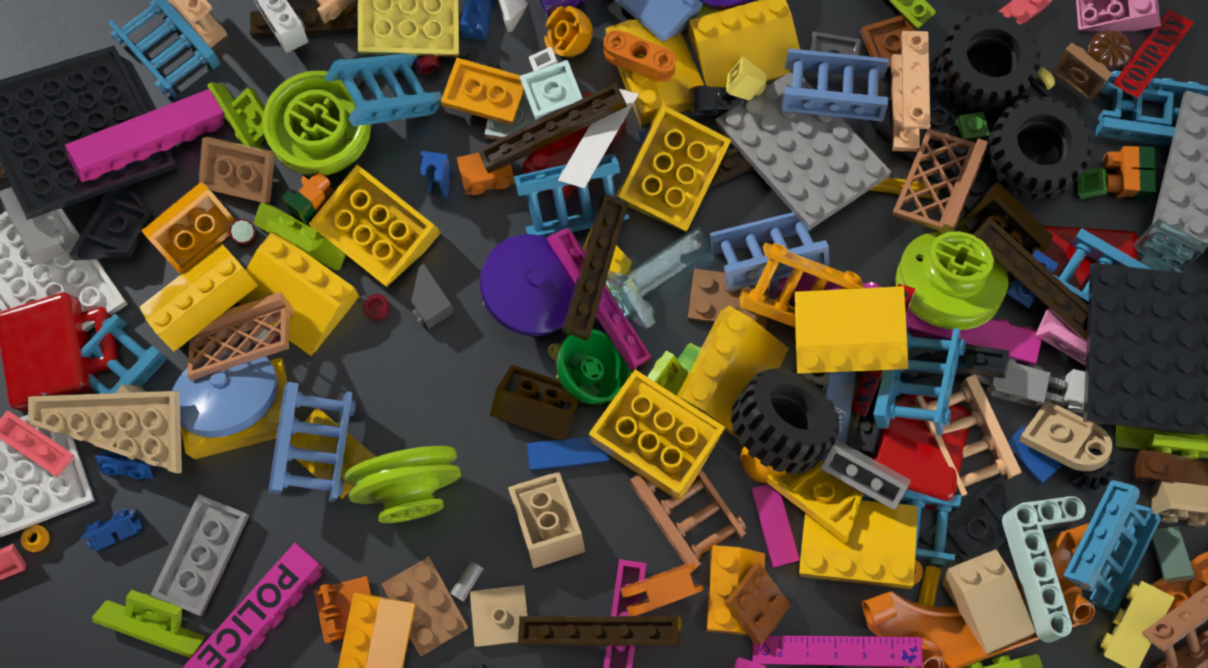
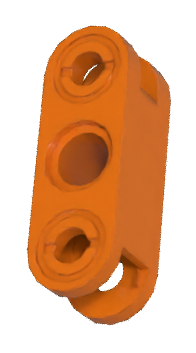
M612 30L604 37V57L611 64L657 82H668L674 77L676 56L673 51L620 30ZM637 54H642L645 57L639 59L634 56Z
M695 563L685 564L622 587L620 590L623 597L636 595L644 591L647 597L646 600L628 606L626 608L628 615L643 614L702 591V584L694 585L690 572L696 569Z

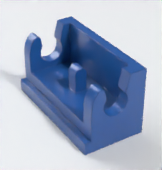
M465 0L460 20L462 37L487 40L496 0Z
M421 151L422 163L420 171L423 177L426 174L428 176L426 186L428 193H432L434 184H439L440 198L448 199L453 173L447 154Z

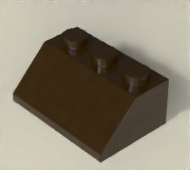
M999 182L992 186L971 206L957 225L962 232L973 235L988 218H991L1031 255L1036 250L1041 253L1046 251L1050 247L1053 237ZM1007 272L1008 277L1011 279L1012 276Z
M511 365L496 388L490 416L498 418L503 422H510L521 426L526 430L547 435L552 439L565 441L572 429L581 401L568 394L559 380Z

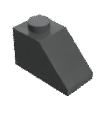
M424 264L419 266L411 300L415 309L411 312L419 324L424 322L429 329L453 314L454 310Z

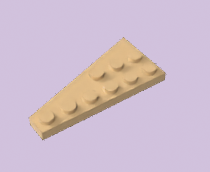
M180 391L28 397L29 424L71 436L79 441L92 443L94 446L129 458L133 457L145 461L153 466L166 468L174 473H182Z

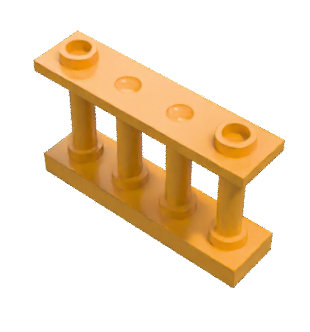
M765 242L763 250L765 257L769 258L755 289L750 291L743 288L739 295L741 308L796 328L795 307L790 306L788 302L803 272L817 276L811 291L823 290L827 281L841 285L840 290L864 288L860 276L854 272H841L789 252L781 244L774 243L771 245ZM780 262L793 267V270L779 298L774 300L766 297L764 293Z

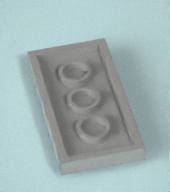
M198 494L152 590L151 596L203 617L250 515Z

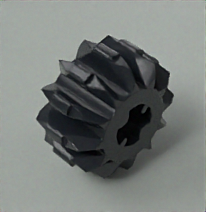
M1089 449V452L1093 455H1102L1098 449ZM1108 461L1104 466L1093 472L1069 468L1066 473L1076 476L1072 479V483L1081 481V489L1085 490L1090 485L1092 490H1097L1100 485L1106 486L1109 484L1108 478L1113 477L1115 474L1109 467L1114 466L1115 462Z

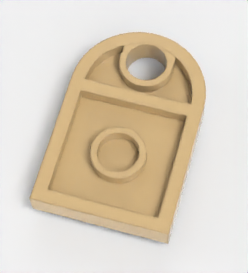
M1046 400L1020 438L1021 443L1079 471H1093L1101 468L1108 462L1112 451L1111 438L1103 428L1095 423L1083 422L1082 417ZM1089 449H1098L1103 454L1099 456L1093 455L1089 452Z

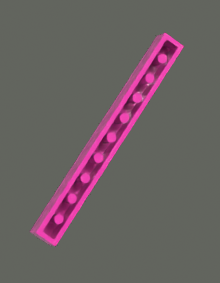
M807 272L803 273L789 301L795 303V292L811 291L817 276ZM789 277L781 279L776 298H779ZM827 281L823 290H840L841 285ZM863 283L864 288L882 287L877 283ZM909 309L907 310L906 326L908 333L912 334V337L951 341L953 330L931 325L917 317ZM991 319L979 327L960 330L961 339H965V346L1009 350L1010 358L1016 360L1017 364L1024 366L1036 364L1042 339L1035 336L1037 332H1035L1034 328L1013 326L1004 319Z

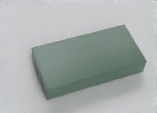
M1179 526L1156 529L1151 541L1164 583L1192 580L1194 572Z

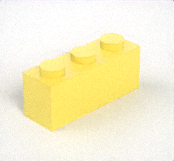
M1140 580L1137 585L1131 584L1125 598L1129 599L1125 609L1119 608L1113 619V623L1116 624L1113 633L1107 632L1100 645V648L1104 649L1102 652L1103 656L1126 668L1140 667L1151 645V642L1143 636L1142 632L1167 614L1175 598Z

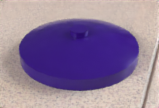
M523 234L510 237L499 243L486 258L480 273V293L488 312L502 326L521 335L544 336L562 329L575 283L549 244L547 237Z

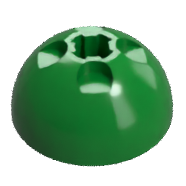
M592 329L590 338L586 341L569 335L562 343L557 355L556 369L561 385L568 394L583 403L599 405L613 401L631 376L630 368L610 337L597 330Z

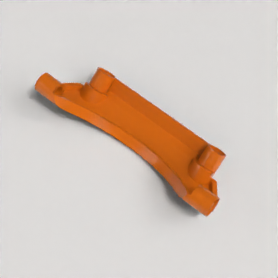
M1089 523L1058 533L1048 546L1072 622V628L1088 623L1095 614L1094 606L1082 596V588L1077 587L1076 583L1068 581L1063 576ZM1018 578L1015 581V583L1017 585L1019 593L1022 597L1024 605L1031 619L1029 609L1025 600V596L1022 590V586ZM893 591L862 601L867 626L876 636L922 638L923 667L915 668H962L1040 640L1035 632V634L986 655L956 606H927L907 600Z

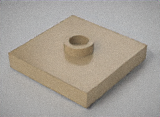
M525 585L470 591L475 647L517 643L519 616H528Z

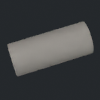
M469 561L450 594L464 602L484 568Z

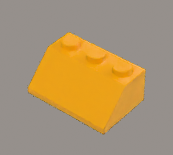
M200 182L141 231L181 275L229 236V228L235 219L210 189Z
M712 546L705 632L748 635L724 602L753 565L761 564L765 568V553L739 547Z
M354 593L338 668H403L416 603L365 593Z

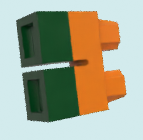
M1123 146L1119 152H1107L1104 155L1103 167L1115 169L1116 175L1107 174L1106 181L1107 191L1116 193V198L1136 197L1137 201L1147 202L1156 192L1155 171H1153L1155 169L1154 147Z
M319 171L310 180L303 176L301 179L303 187L295 195L288 190L282 196L290 215L311 227L309 225L311 220L334 193L333 189L329 186L331 184L329 179Z

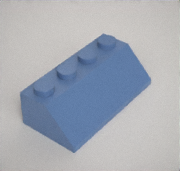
M615 0L662 42L688 29L689 20L696 19L703 5L699 0Z

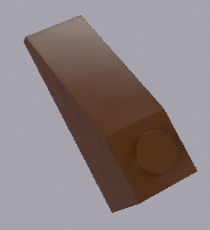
M1140 450L1131 456L1130 482L1152 485L1160 480L1208 486V463L1170 453Z

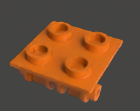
M367 576L334 585H321L319 589L314 590L325 644L344 639L353 594L365 593L371 595Z

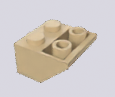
M1160 480L1151 486L1152 513L1158 514L1161 517L1160 521L1164 523H1178V520L1188 521L1190 526L1203 527L1205 523H1208V486Z

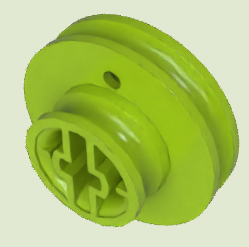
M309 71L287 79L271 94L263 112V132L275 156L287 168L303 175L314 176L319 171L325 176L347 168L363 153L371 133V124L353 126L349 117L356 104L342 80L327 81L325 79L327 71Z
M942 231L930 232L914 239L906 247L895 277L896 287H898V284L916 288L908 308L913 314L931 325L950 330L954 328H959V330L973 329L990 321L997 313L1008 289L1007 271L993 259L988 246L972 234L960 231L942 234Z
M449 446L418 447L384 454L361 462L345 473L346 482L355 486L349 491V499L351 502L361 504L383 503L384 511L378 515V520L381 523L403 522L436 513L443 509L444 502L441 499L434 498V491L455 482L461 477L460 468L452 465V462L457 458L456 449Z

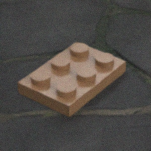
M211 137L202 138L199 183L202 182L211 191L262 203L271 202L275 153Z
M694 269L688 321L714 324L720 311L727 306H731L752 318L764 329L766 328L767 317L741 308L739 295L743 288L728 291L725 282V272ZM770 282L764 293L766 297H769ZM756 285L745 287V289L751 291V289H755Z
M430 557L425 558L381 584L388 598L416 603L409 637L420 657L469 629Z

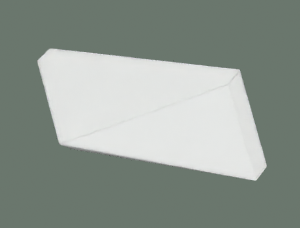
M497 0L507 32H512L527 8L528 3L525 0Z

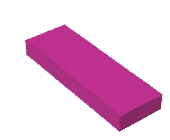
M769 484L751 488L772 568L799 562V555L781 493Z

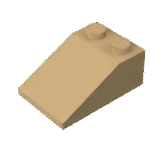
M560 472L508 487L533 569L585 552L582 533Z
M996 549L947 570L942 585L986 655L1035 634L1036 631L1012 573Z

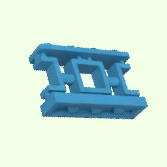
M1112 71V75L1100 91V94L1113 95L1112 111L1103 110L1098 116L1099 124L1096 127L1095 137L1171 148L1175 127H1170L1172 125V117L1178 118L1180 108L1173 107V98L1182 99L1186 91L1204 96L1208 92V86L1200 85L1198 82L1185 83L1171 78H1152L1138 98L1133 96V101L1122 100L1123 90L1112 85L1122 71ZM1142 100L1163 103L1162 118L1141 116ZM1121 110L1132 111L1131 121L1120 119Z
M1114 480L1110 481L1063 575L1068 581L1076 583L1077 587L1093 591L1090 597V602L1093 605L1112 612L1117 611L1161 520L1158 514L1152 513L1153 510L1151 508L1136 504L1140 496V490L1136 486Z

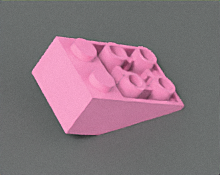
M1076 0L1079 31H1139L1161 26L1158 0Z

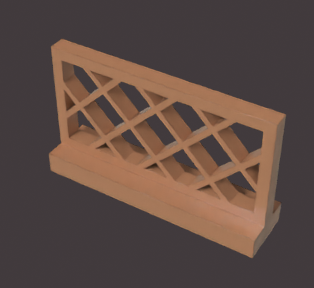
M927 129L892 216L942 231V234L955 232L984 160L988 141L978 139L974 143ZM930 138L941 141L944 147L932 151L928 145ZM961 147L969 151L967 155L956 158L952 150ZM947 152L952 161L940 165L935 156ZM931 159L935 168L923 172L919 165L920 162ZM955 166L959 176L948 180L943 170ZM939 173L943 182L931 186L927 177ZM922 179L926 189L915 193L911 183ZM947 187L951 195L940 201L935 191ZM930 193L935 203L922 207L918 198ZM912 200L918 210L913 212L901 210L904 203ZM938 208L942 214L940 222L929 219L926 212Z
M279 292L229 309L191 338L189 342L187 377L193 381L289 349V317L293 316V307L283 293ZM277 322V323L274 325V327L271 326V325H269V324H271V323ZM265 329L269 331L262 340L257 339ZM253 330L249 335L245 333L247 331ZM276 335L281 336L280 342L269 345ZM241 337L245 339L237 349L232 347ZM229 338L225 343L221 341L223 339ZM252 343L256 344L252 351L245 353ZM217 345L221 347L213 356L208 355ZM205 346L201 351L198 350L199 347ZM228 351L232 352L228 359L220 361ZM204 359L208 360L203 367L197 369V366Z

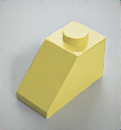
M744 56L727 74L726 92L749 101L755 95L758 97L767 86L766 73Z

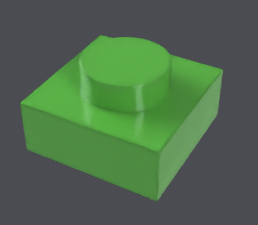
M984 112L958 116L957 124L961 139L977 141L978 139L988 138L989 131Z
M1103 167L1085 170L1078 178V195L1081 199L1107 194L1106 170Z

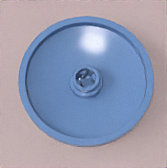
M247 348L245 353L252 351V349ZM217 351L209 353L208 355L213 356ZM228 351L220 361L228 359L232 352ZM262 357L193 381L187 377V368L180 375L172 390L180 391V423L184 429L202 437H223L250 427L267 413L277 396L278 377L269 359ZM204 359L197 366V369L203 367L208 360Z

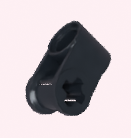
M699 85L689 89L691 115L697 117L721 116L730 109L735 108L740 99L726 92V87Z

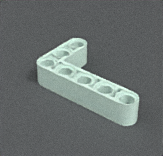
M1074 496L1021 503L1006 512L1002 518L1004 531L1037 636L1042 641L1048 643L1069 635L1072 630V622L1043 531L1065 528L1084 517L1086 512L1085 505L1079 498Z

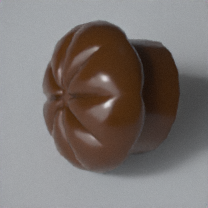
M1104 30L1091 38L1087 54L1095 61L1104 64L1108 71H1121L1131 60L1133 48L1130 40L1123 33L1116 30Z

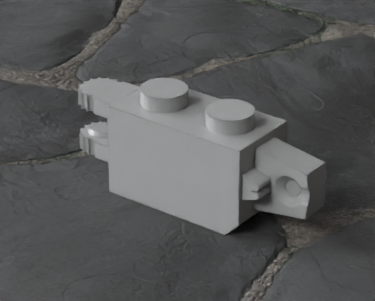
M1011 358L1009 359L1005 379L976 375L979 382L987 385L986 390L990 396L1036 409L1046 400L1056 405H1063L1064 398L1047 392V388L1065 390L1068 384L1065 380L1051 377V373L1043 371V368L1040 366L1020 365Z

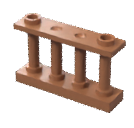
M702 469L696 477L697 480L692 483L681 501L671 496L665 501L661 500L658 502L653 494L657 486L647 479L643 480L641 475L638 474L630 480V485L683 563H695L696 569L693 572L701 566L699 562L702 558L701 555L710 550L713 545L719 544L733 533L736 534L739 540L745 537V523L738 514L736 516L732 514ZM704 488L712 502L680 524L678 522L673 524L668 516L671 513L670 510ZM717 511H720L728 524L698 545H691L689 547L684 540L686 532Z
M1208 585L1142 632L1147 640L1163 652L1165 660L1154 668H1208V628L1198 636L1195 631L1205 621L1208 624ZM1185 636L1187 644L1175 652L1173 644Z

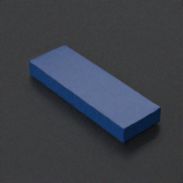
M589 436L570 438L565 441L552 440L527 443L530 471L609 462V454L592 444Z

